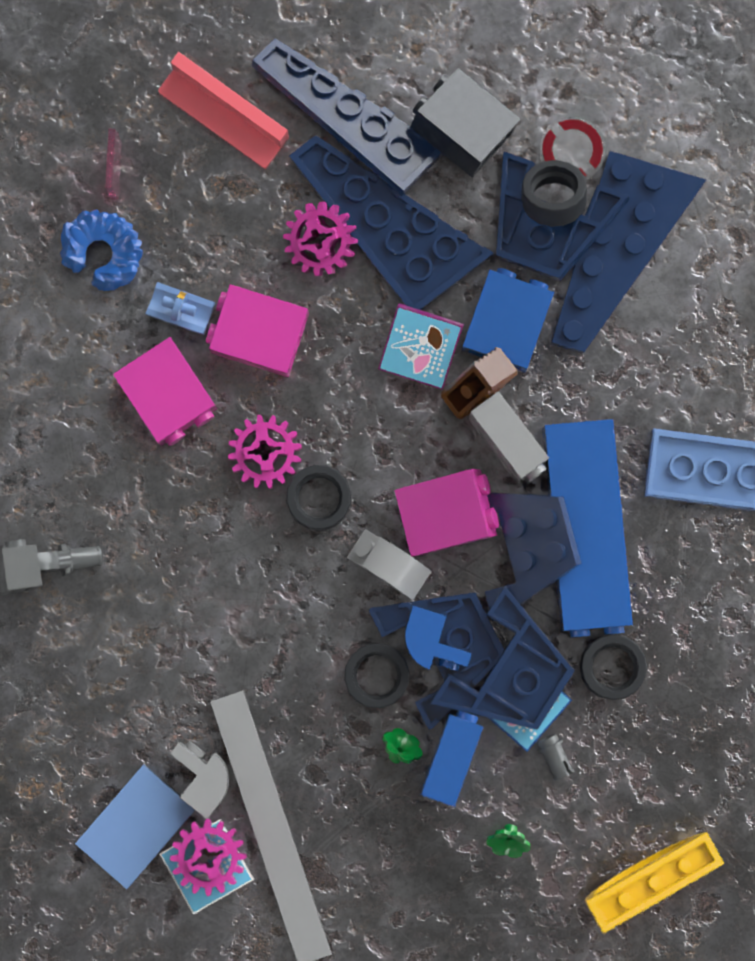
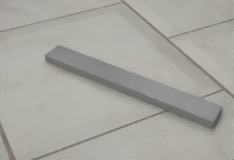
M244 690L213 700L210 703L296 960L314 961L329 956L332 952Z

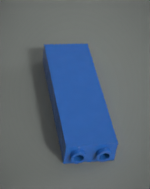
M613 419L544 425L542 428L544 451L549 457L545 463L548 496L564 497L581 560L579 566L556 581L561 632L569 631L570 638L591 636L590 629L604 628V635L625 633L624 626L633 625Z

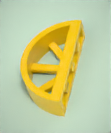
M700 833L672 844L628 867L593 890L585 898V902L602 933H605L718 868L724 862L708 833Z

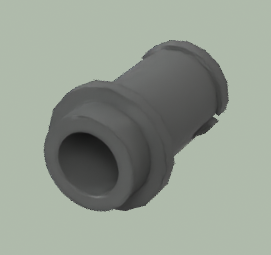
M552 734L537 742L540 747L537 751L539 754L543 753L554 780L562 779L574 772L561 746L563 743L562 738L558 739L556 734Z

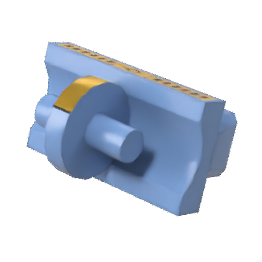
M157 282L145 314L204 335L215 307V302Z

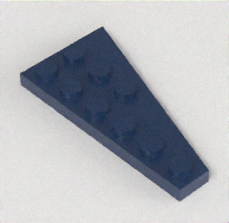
M316 135L289 155L290 160L322 201L327 203L329 209L332 205H338L339 216L344 213L350 215L346 224L356 225L357 228L350 232V237L358 239V243H356L406 306L418 310L424 309L494 254L486 247H482L468 238V235L458 229L456 230L441 220L439 216L406 194L401 196L390 185L379 179L377 175L369 170L367 171L352 161L350 157Z
M609 151L599 185L629 195L630 200L575 263L551 345L584 354L707 179Z

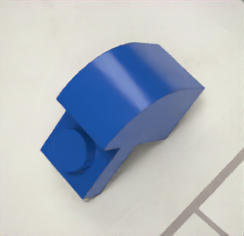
M413 606L406 627L405 642L408 652L414 661L428 670L431 668L434 657L440 659L439 666L458 671L460 665L468 667L472 653L438 643L447 616Z

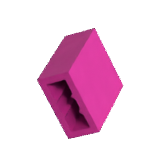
M230 284L227 292H221L217 303L216 311L221 312L217 325L212 323L207 333L206 343L210 344L209 350L211 354L289 378L309 316L308 308Z
M171 337L113 374L160 446L165 443L168 446L177 443L186 436L184 430L194 424L198 428L214 418L212 412L217 410L216 405Z
M469 469L394 490L411 557L422 556L497 536L496 528L499 527V520L493 507L490 508L487 496L490 494V484L487 476L482 474L481 469Z

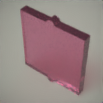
M108 129L105 188L108 192V197L119 200L122 142L116 129Z

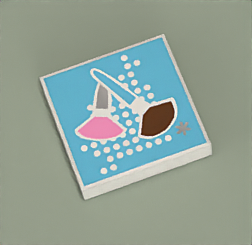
M219 819L212 823V827H216L222 820ZM206 834L211 842L219 845L225 843V840L217 835ZM194 840L189 843L186 849L185 860L193 857L196 849ZM172 846L160 853L162 860L193 915L254 880L245 861L238 860V864L244 868L243 873H233L237 880L235 885L226 881L224 882L226 891L220 893L217 887H213L212 894L206 896L205 888L200 887L198 892L194 894L192 893L193 884L189 882L187 885L181 886L180 883L184 875L182 873L174 875L172 872L179 864L178 862L171 861L170 856L178 854L179 850ZM203 848L204 854L194 864L208 862L210 866H214L213 860L223 850L208 852L207 848ZM231 854L224 857L222 861L223 875L226 874L231 865ZM199 870L191 872L197 878L210 880L207 873Z

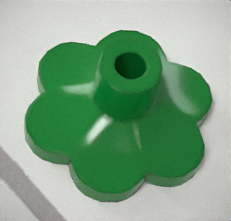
M395 728L392 732H385L382 736V740L386 744L385 751L389 754V759L393 763L403 762L409 764L413 760H419L423 755V751L419 747L420 741L418 738L408 735L403 729Z
M513 824L505 825L504 830L495 831V834L488 836L486 841L487 845L492 847L494 854L499 856L508 855L512 858L521 857L522 853L528 852L531 847L530 842L525 840L524 834L517 832V826Z

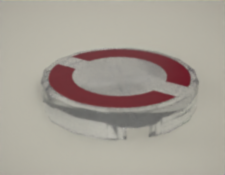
M577 116L563 117L551 123L543 132L539 144L540 163L552 160L569 162L580 169L586 181L593 178L601 169L606 155L605 139L599 128L589 120Z

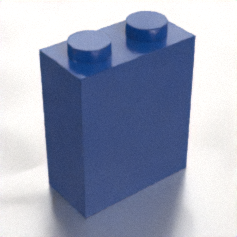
M498 268L496 272L489 270L463 343L462 351L481 358L496 347L501 348L517 371L526 373L554 292L548 290L549 286L541 281L530 279L529 283L518 280L516 279L517 274L503 268Z
M457 710L456 716L448 714L420 790L421 795L455 807L483 730V726L476 724L479 717Z

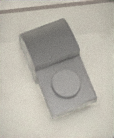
M366 529L347 556L353 563L372 573L412 600H414L432 572L398 547Z
M190 741L187 745L179 742L170 754L197 775L180 798L208 819L227 794L230 781L228 767L217 752L206 762L202 759L206 753Z

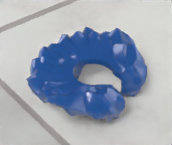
M97 209L91 212L85 210L75 220L66 222L63 225L60 256L62 258L61 263L65 267L70 268L73 273L81 272L86 267V251L88 246L95 241H105L112 248V258L107 265L95 270L91 282L92 286L102 291H114L118 287L130 284L138 271L139 261L143 255V250L140 249L142 242L138 240V233L133 230V224L126 222V219L119 217L117 213L99 212Z

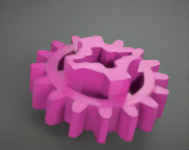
M319 202L317 210L313 203L305 204L306 213L301 210H295L294 214L297 221H287L286 225L292 231L283 235L284 239L291 241V245L284 249L285 252H294L295 254L291 263L298 264L302 262V272L304 273L309 272L313 267L315 276H321L324 267L328 274H334L335 264L340 268H345L347 264L344 257H354L355 255L349 249L350 244L358 243V239L350 237V232L357 229L356 225L346 224L350 215L344 213L339 216L338 205H332L327 210L326 202ZM321 216L331 219L337 226L330 227L325 224L324 218H321ZM304 224H306L307 229L303 237L300 238L301 230ZM319 234H332V236L326 237L322 244H309ZM341 239L340 248L335 254L334 248L338 240ZM309 250L315 253L320 262L308 257L304 251Z
M257 415L256 424H252L248 419L244 420L247 429L242 431L236 428L234 432L239 437L238 441L232 440L228 443L229 446L236 449L234 453L228 455L229 460L238 462L232 468L233 472L243 471L244 474L241 481L246 483L252 478L254 479V488L257 489L260 487L261 482H266L268 488L273 489V481L276 479L282 485L286 484L283 475L288 473L294 476L296 472L291 467L292 463H301V458L294 455V452L301 450L302 445L292 442L298 436L297 432H286L289 425L287 421L282 422L280 426L276 425V416L274 415L270 417L269 422H264L261 415ZM268 430L277 432L286 442H275L269 437ZM256 433V439L251 446L243 448L247 438L251 434ZM262 444H267L269 449H275L273 453L269 454L268 460H263L261 455H255L256 452L261 450ZM287 456L284 465L275 472V463L280 457ZM244 462H255L261 467L262 474L253 472Z
M205 819L204 827L200 828L196 821L192 822L191 828L193 832L189 833L182 829L179 833L184 839L183 842L174 841L172 844L175 849L179 850L178 854L170 856L171 861L178 862L179 864L172 872L174 875L182 873L184 878L180 885L185 886L191 882L193 884L192 893L194 894L198 892L200 887L205 888L206 896L212 894L213 887H217L218 891L223 893L226 891L224 882L227 881L235 885L237 880L233 873H243L244 868L238 864V860L247 858V854L238 852V848L244 844V841H234L232 837L236 829L233 828L225 832L223 830L224 821H220L216 827H212L211 820ZM206 834L217 835L225 840V843L219 845L211 842ZM194 840L196 849L193 857L185 860L186 849L189 843ZM203 848H207L208 852L223 850L213 860L214 866H210L208 862L194 864L204 854ZM231 854V865L226 874L223 875L222 861L224 857ZM199 870L207 873L210 880L197 878L191 872Z

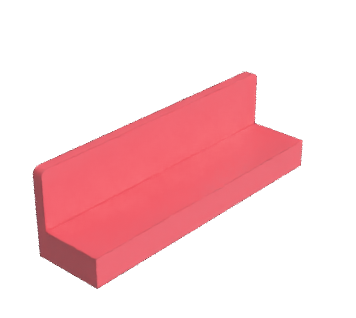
M178 52L170 62L173 71L159 88V94L256 164L266 169L289 139L288 130Z

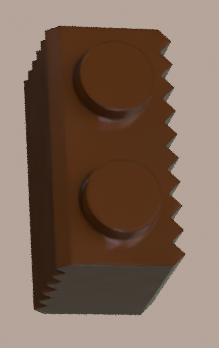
M496 347L485 356L483 355L477 361H474L441 392V398L457 419L462 420L471 411L500 391L518 375V371L501 348Z

